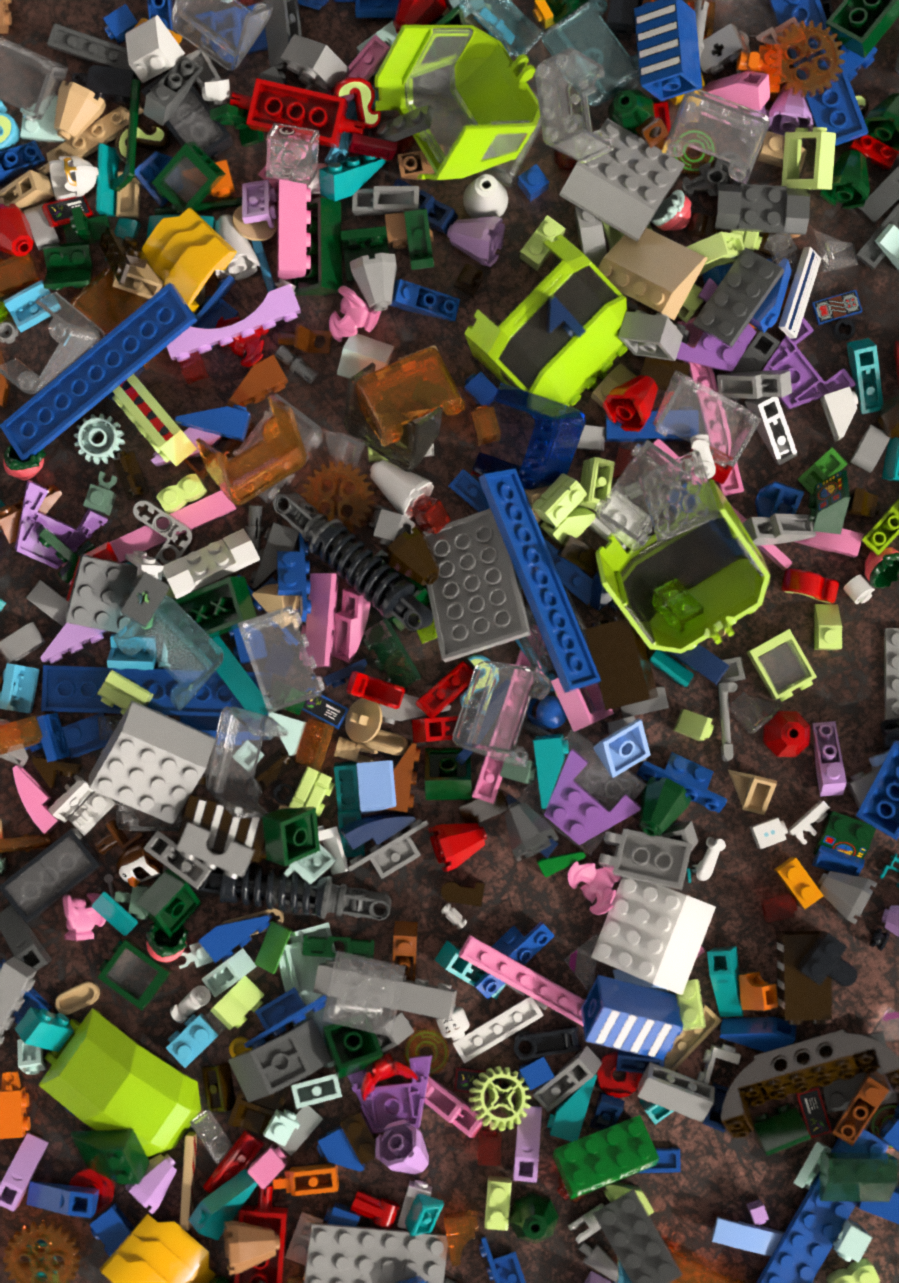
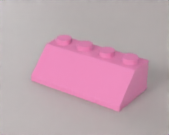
M279 179L277 190V281L280 278L288 280L303 277L306 274V269H310L311 256L306 255V247L311 245V233H306V224L311 223V210H306L307 202L311 201V188H307V180Z
M336 573L310 574V579H306L310 580L308 600H311V614H307L306 624H302L301 638H305V645L300 647L299 660L303 661L304 666L332 668L334 620L337 611L339 577Z

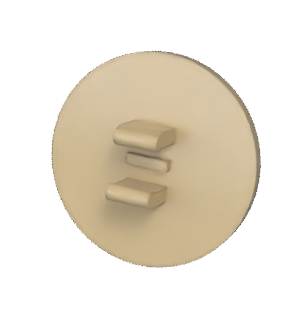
M242 206L234 211L232 223L235 230L249 240L264 241L270 239L277 230L276 219H274L275 228H269L267 220L244 224Z
M364 698L355 701L349 708L345 719V728L349 738L358 743H366L372 740L381 727L382 710L376 702Z

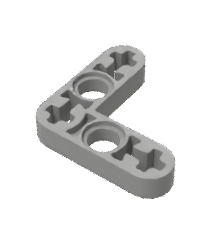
M141 499L135 503L133 507L134 516L167 538L154 557L156 561L160 559L162 563L168 564L179 559L192 540L191 529L149 500ZM145 504L148 505V511L152 514L154 510L159 512L154 516L152 523L148 521L151 518L145 513L142 516L139 515L140 510L137 508L139 505L141 507ZM159 517L169 519L170 524L166 529H160L157 526L156 521ZM185 530L187 531L186 536L188 539L180 541L178 546H181L182 549L179 550L176 545L169 542L172 540L175 543L178 539L176 532ZM172 548L175 550L176 557L173 560H166L163 557L165 549Z

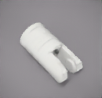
M603 1203L568 1225L570 1231L576 1230L585 1222L588 1225L589 1229L576 1237L578 1244L602 1229L593 1213L605 1206Z

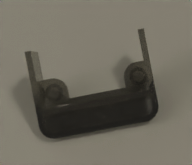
M372 362L348 379L344 426L350 435L402 470L411 472L418 467L438 437L443 408L441 406L437 407L418 423H414L386 404L387 396L385 389L374 382L376 364ZM369 416L372 417L371 421H368L365 417Z

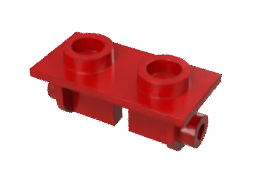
M868 134L856 138L849 148L861 152L866 159L868 157L872 158L870 162L882 168V170H889L899 154L897 150Z

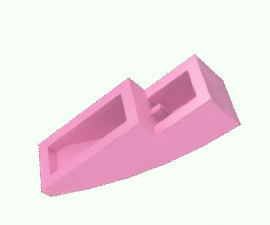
M842 528L841 534L815 532L816 536L813 538L794 542L855 558L858 556L864 534Z
M355 587L343 590L342 611L335 613L333 657L348 663L352 662L358 650L371 602L366 601L363 594L356 592Z
M16 765L13 768L14 779L25 809L44 834L50 833L61 822V820L54 817L48 811L49 807L46 804L52 799V796L23 767Z
M429 1076L424 1103L446 1121L455 1125L468 1137L475 1138L483 1126V1118L475 1119L479 1112H472L470 1110L471 1105Z

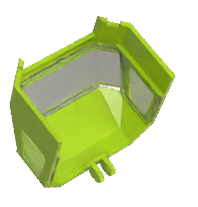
M402 25L375 76V87H379V101H375V111L398 110L399 114L403 115L426 105H430L435 110L431 127L413 135L435 173L419 174L416 179H461L517 158L536 128L543 107L527 84V81L534 76L536 70L531 64L527 66L529 61L527 55H519L513 62L501 41L473 25Z

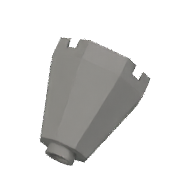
M377 253L375 258L369 259V255H365L351 261L352 276L369 308H374V311L388 309V305L392 304L397 272L395 254Z
M830 871L828 875L823 873L817 885L821 887L820 891L841 915L849 922L856 924L857 919L854 916L860 917L873 893L870 887L875 888L877 883L868 878Z

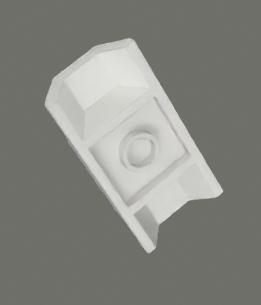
M241 529L224 537L223 540L212 542L204 548L164 565L162 575L166 578L174 596L178 599L255 563L260 558L245 530Z

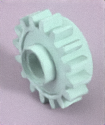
M92 414L91 419H82L83 425H77L79 432L74 434V437L78 439V442L74 443L77 448H81L78 453L81 456L86 454L85 459L88 462L93 458L95 464H99L100 459L107 464L108 457L115 460L116 456L114 453L122 452L119 445L125 444V441L120 439L125 434L122 430H118L121 425L118 422L113 424L114 419L111 416L106 420L104 414H100L99 418ZM99 434H104L103 441L95 444V437Z

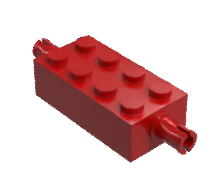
M256 78L252 96L236 92L231 94L233 99H230V105L249 110L246 124L253 130L337 149L339 148L341 135L344 132L364 135L365 133L363 129L366 128V122L346 117L349 104L342 97ZM290 127L295 130V133L283 135L278 132V129Z
M268 1184L266 1187V1194L265 1188L262 1189L258 1185V1205H243L239 1211V1222L273 1229L274 1234L279 1235L280 1249L276 1250L275 1256L241 1273L235 1274L234 1283H259V1281L265 1283H284L289 1208L272 1206L274 1188L272 1184Z

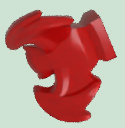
M221 317L215 328L233 325L240 321V317L224 320V317ZM263 327L254 330L255 334L242 338L241 335L234 337L233 342L229 343L228 346L231 347L235 355L243 358L245 351L247 352L246 357L240 362L241 366L251 367L263 357L261 352L264 346V339H260L261 336L269 333V329L263 330Z
M390 1053L385 1054L372 1063L371 1073H366L361 1086L362 1098L364 1101L366 1100V1097L375 1090V1085L378 1081L388 1079L394 1075H401L407 1079L414 1078L415 1080H418V1076L407 1066L396 1061L394 1062Z

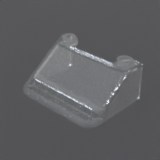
M175 0L171 22L172 27L177 33L222 67L232 71L239 67L270 20L273 7L262 1L255 4L252 11L238 0Z
M493 661L480 662L474 669L453 733L454 743L472 752L526 768L529 758L528 752L523 747L516 746L530 699L545 698L551 689V680L536 667Z

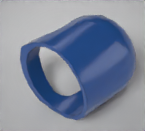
M539 694L534 696L527 704V716L532 724L539 728H558L567 719L558 697ZM543 698L537 706V718H534L532 707L536 701Z

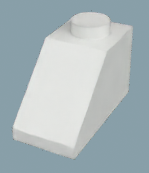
M850 386L826 394L820 399L835 442L844 437L857 410L858 398L856 393L851 391Z

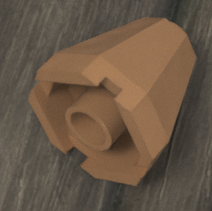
M237 1221L224 1222L226 1228L224 1229L225 1256L230 1260V1263H227L229 1274L241 1273L275 1256L276 1250L280 1249L279 1235H275L273 1229Z

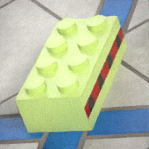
M134 374L112 391L115 394L112 399L166 463L171 460L177 466L197 450Z

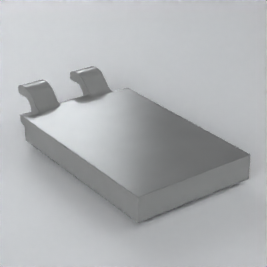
M624 828L622 835L606 831L604 837L605 844L616 846L614 857L600 854L598 862L600 866L614 868L613 875L682 890L692 843L660 836H649L642 832Z

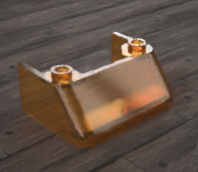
M273 395L268 396L273 416L268 418L262 425L263 440L229 461L223 453L217 451L202 439L198 438L196 440L206 470L227 499L235 505L245 504L301 469L306 463L307 455L292 407Z

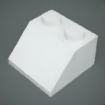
M158 15L125 34L129 65L142 83L172 68L185 54Z

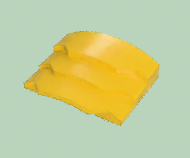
M188 208L178 217L163 218L142 247V251L148 260L147 264L164 282L162 288L169 282L174 284L193 314L200 306L194 299L214 270H225L237 253L192 208Z
M148 1213L99 1269L112 1283H209L216 1275L209 1268V1252L175 1221L157 1222Z

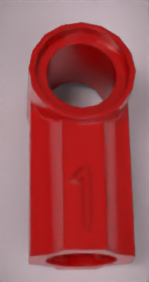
M358 1190L350 1210L373 1219L372 1221L381 1227L391 1229L400 1205L386 1198L379 1199Z

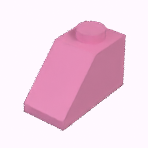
M272 1144L252 1162L247 1172L264 1189L287 1165V1154L279 1146L276 1148Z

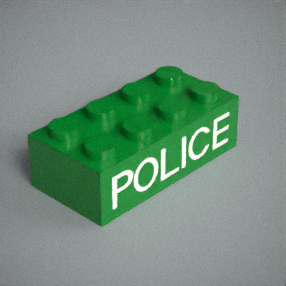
M641 1115L554 1149L552 1155L570 1199L656 1166L660 1159Z

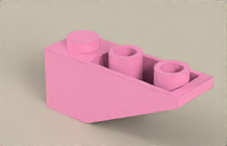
M747 70L711 81L700 92L699 98L731 106L745 107L751 110H761L770 99L769 74Z

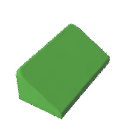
M271 921L254 964L275 974L293 929Z

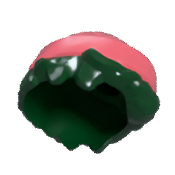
M8 446L4 451V470L7 474L20 480H29L43 467L46 453L42 449L36 455H32L29 461L23 462L13 446Z
M893 547L885 548L879 556L871 551L866 557L864 575L871 586L883 589L890 587L893 581H898L899 552Z
M151 923L150 931L146 932L148 953L153 959L160 962L174 961L181 956L187 947L186 936L188 930L182 925L170 938L155 923Z

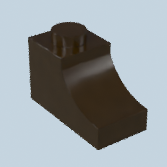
M857 487L849 492L850 499L845 516L869 521L875 518V515L878 516L881 505L880 502H877L879 495L870 494L865 489Z

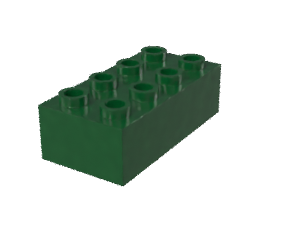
M228 577L178 599L161 604L157 609L168 650L186 649L258 621L245 577Z

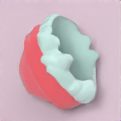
M674 191L670 197L663 201L651 222L663 231H679L684 229L689 224L691 218L690 199L684 195L683 191Z

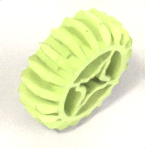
M501 1066L495 1067V1070L488 1068L486 1074L484 1072L479 1074L480 1080L475 1079L473 1081L477 1088H470L469 1092L475 1094V1097L469 1098L468 1101L475 1102V1106L471 1107L470 1110L472 1112H479L475 1119L483 1118V1126H487L490 1123L491 1130H495L498 1126L499 1131H504L506 1127L508 1129L514 1128V1123L516 1125L520 1124V1117L524 1118L527 1116L523 1109H529L531 1106L525 1103V1100L531 1099L532 1096L525 1095V1091L529 1089V1086H522L525 1078L516 1079L518 1076L517 1071H513L510 1074L509 1067L504 1068L503 1071ZM500 1079L507 1082L509 1086L501 1089L498 1085H494L492 1081ZM485 1090L489 1095V1100L486 1104L484 1102ZM514 1093L516 1097L515 1107L511 1102V1097ZM500 1094H504L503 1097L501 1098V1102H500V1103H496L497 1100L499 1099V1095H500ZM499 1108L502 1112H506L508 1116L499 1118L490 1112Z

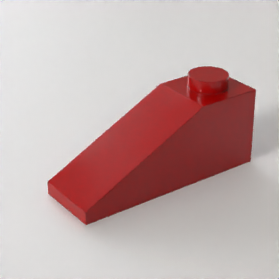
M474 715L439 717L432 720L430 718L412 720L413 743L465 739L466 733L479 720Z

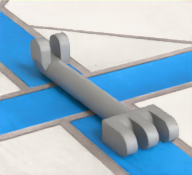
M734 682L718 683L722 737L721 758L724 762H728L733 758L728 693H733L737 690L738 686Z

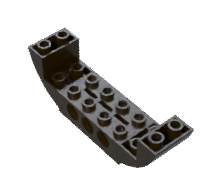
M844 1029L755 1055L754 1061L740 1072L727 1091L722 1107L721 1121L732 1138L747 1137L749 1133L755 1132L749 1106H760L765 1101L783 1099L787 1095L796 1092L804 1093L816 1086H828L833 1081L840 1079L848 1080L857 1074L875 1072L878 1068H881L890 1091L899 1092V1056L875 1039L859 1034H849Z

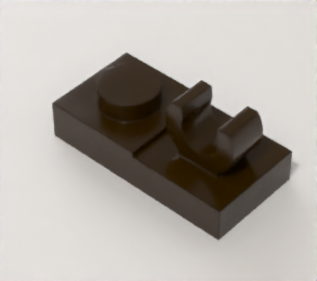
M567 535L557 555L593 577L597 571L599 572L595 556L596 550L572 535Z

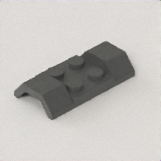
M717 184L716 230L806 235L810 212L809 189L756 184Z

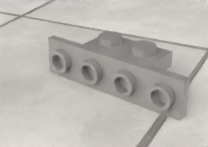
M421 818L409 825V831L404 834L399 831L389 837L391 841L384 846L380 843L370 848L371 854L364 858L361 854L350 860L351 866L347 869L350 872L371 860L381 879L415 860L421 856V853L410 835L429 824L428 820L422 822Z

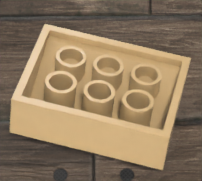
M646 228L638 242L624 235L603 257L598 269L620 293L675 320L708 258Z

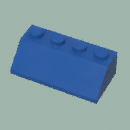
M899 741L893 743L856 815L895 840L899 838Z

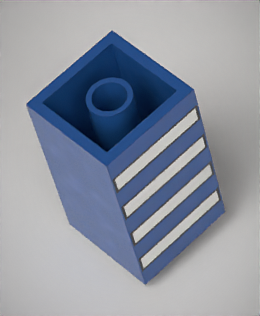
M657 0L646 2L642 6L634 8L641 86L660 101L701 89L702 78L696 12L683 0Z
M598 975L581 1007L585 1041L664 1060L668 1051L672 1050L677 1035H680L683 1029L676 995Z

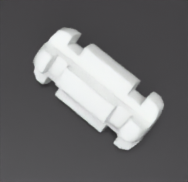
M448 903L442 908L441 913L445 914V917L453 925H457V929L460 930L466 925L467 920L463 919V916L455 908L452 909L450 907L451 904Z

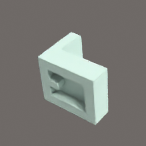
M22 1039L17 1040L18 1067L22 1072L27 1075H36L40 1071L46 1070V1064L43 1062V1048L24 1044Z
M277 1109L263 1135L285 1147L295 1128L298 1129L300 1126L296 1119L297 1115L286 1109L284 1112Z

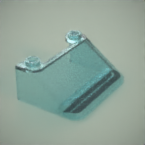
M459 0V8L467 15L471 12L501 41L510 57L514 55L517 58L519 55H526L545 34L511 0Z
M588 0L548 29L542 36L544 46L584 101L592 106H598L616 97L620 91L631 90L640 82L638 52L629 56L601 17L608 7L605 0Z
M169 596L164 597L146 628L131 621L113 637L117 647L126 655H135L145 648L179 685L173 689L170 698L172 704L179 711L190 702L222 664L224 659L222 649Z

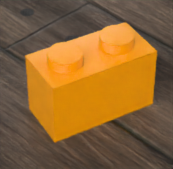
M791 857L774 869L777 876L801 908H808L824 896L797 858Z

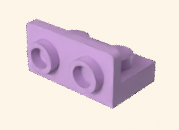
M269 179L242 184V219L244 224L267 220L269 228H275L274 219H278V213L274 202H277L278 199L276 189L271 187Z

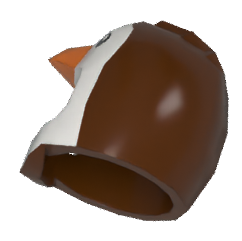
M148 841L138 842L126 848L116 863L117 873L124 882H128L132 887H137L140 882L160 876L163 872V863L144 850Z

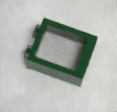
M194 141L184 144L153 180L152 184L156 187L158 194L167 198L172 203L173 209L182 214L188 208L195 210L226 174Z
M130 938L125 939L124 942L120 940L112 950L115 954L110 961L106 959L98 970L101 973L97 978L140 1010H143L173 970L162 962L153 959L146 950Z

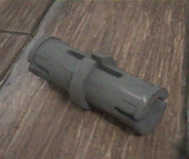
M281 345L274 355L275 358L289 367V371L297 373L309 384L315 380L319 373L304 362V358L296 356L284 345Z
M248 506V526H245V531H247V535L251 539L256 551L260 552L261 532L264 530V527H261L263 506Z

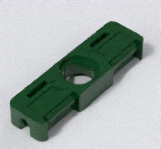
M306 934L302 937L303 946L301 947V953L304 956L372 960L374 956V940L372 939L369 942V940L352 939L351 941L350 937L309 936L307 938ZM339 940L343 942L344 950L340 954H335L331 947L335 941Z

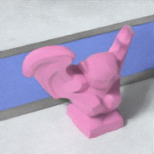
M341 286L338 292L344 297L340 303V312L345 314V316L341 318L334 311L329 319L330 332H332V336L338 342L342 341V337L356 335L358 333L357 328L364 327L366 331L371 332L378 323L381 311H374V308H369L366 301L359 298L353 290L346 286Z
M577 861L568 872L569 885L576 889L580 882H585L586 884L580 887L585 898L593 903L597 897V903L590 907V911L595 915L608 912L613 908L611 903L616 895V890H612L615 883L621 881L622 877L613 875L614 868L603 867L595 869V863L579 865Z
M86 894L91 902L89 907H86L87 904L84 898L71 899L70 895H63L64 912L68 919L66 927L69 930L64 935V940L94 939V933L91 931L94 925L102 927L106 922L92 908V904L101 894Z

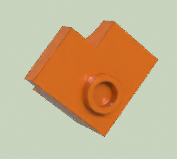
M760 972L738 975L742 1010L765 1011L778 1007L776 984L765 982Z

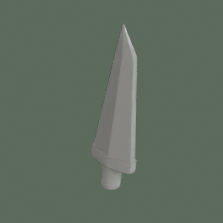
M582 1242L578 1249L586 1255L583 1262L617 1283V1264L598 1244L591 1248L585 1242Z

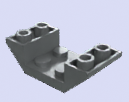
M313 1018L292 1027V1030L251 1051L248 1049L228 1059L248 1102L271 1095L314 1073L332 1061Z

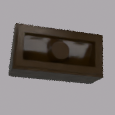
M499 789L494 804L475 799L458 808L465 823L469 824L480 823L508 810V805L501 789Z
M224 1062L202 1066L208 1113L232 1110L236 1100L230 1063Z

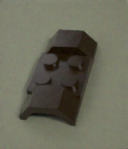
M271 1037L265 1038L266 1043L274 1039ZM291 1084L271 1095L251 1102L247 1101L240 1087L227 1125L242 1127L264 1136L263 1133L277 1109L282 1111Z

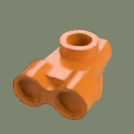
M741 51L737 59L736 70L741 72L747 70L760 72L763 58H760L758 52L747 53Z

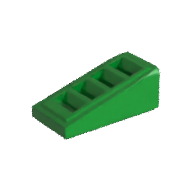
M577 851L536 861L544 877H548L580 861L586 855L583 851Z

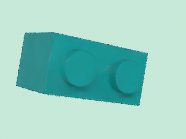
M30 1007L15 1028L24 1044L55 1052L60 1051L74 1032V1029L69 1024V1019L64 1014H54L43 1008L40 1010Z

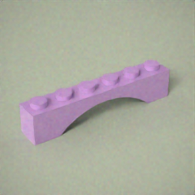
M291 284L269 291L264 301L252 314L233 325L215 329L190 326L167 345L171 359H177V362H181L190 358L191 353L198 351L199 354L212 350L211 346L220 343V346L232 343L234 337L241 335L242 338L255 334L254 330L263 327V330L275 327V322L284 319L285 322L298 318L297 314L300 313V307Z

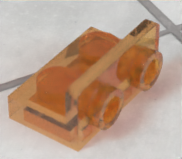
M308 719L295 762L321 770L334 726Z

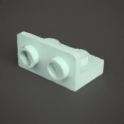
M320 845V851L287 865L289 868L284 874L288 877L296 871L311 885L337 859Z
M816 1142L794 1184L809 1190L832 1149L822 1142Z

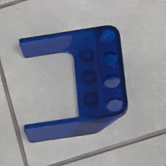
M501 383L494 401L531 414L535 419V427L522 466L479 452L473 470L487 474L516 469L522 486L525 489L531 490L551 486L562 473L568 474L586 423V417L578 409Z

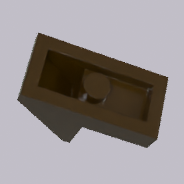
M32 757V763L50 788H55L58 771H60L61 776L73 777L74 773H81L82 764L59 760L47 762L46 758Z

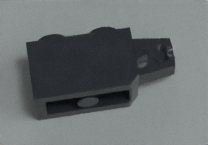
M93 65L89 68L88 73H73L71 82L94 92L93 98L97 101L100 97L104 101H113L114 104L126 106L127 103L130 104L132 80H138L133 70Z

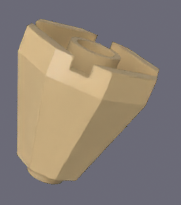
M63 80L58 91L54 128L58 131L57 135L67 141L77 139L103 113L106 107L105 101L100 97L97 101L93 98L95 93L74 82L67 84V81Z

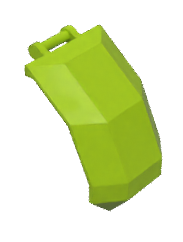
M94 1008L90 1010L81 1024L71 1019L69 1024L74 1029V1032L59 1052L48 1051L45 1059L52 1066L39 1083V1086L82 1122L95 1130L133 1129L147 1158L174 1149L201 1111L198 1082L137 1044Z

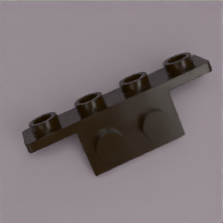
M107 227L105 233L101 234L99 245L118 283L124 285L130 265L145 269L148 260L136 239L129 236L124 238L118 237L111 227Z

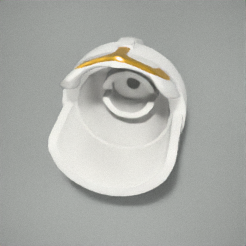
M60 156V160H53L49 163L51 183L56 200L84 196L96 183L99 173L98 168L94 167L90 162L79 158V156Z

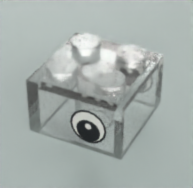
M274 123L267 134L266 177L311 185L317 174L319 131Z

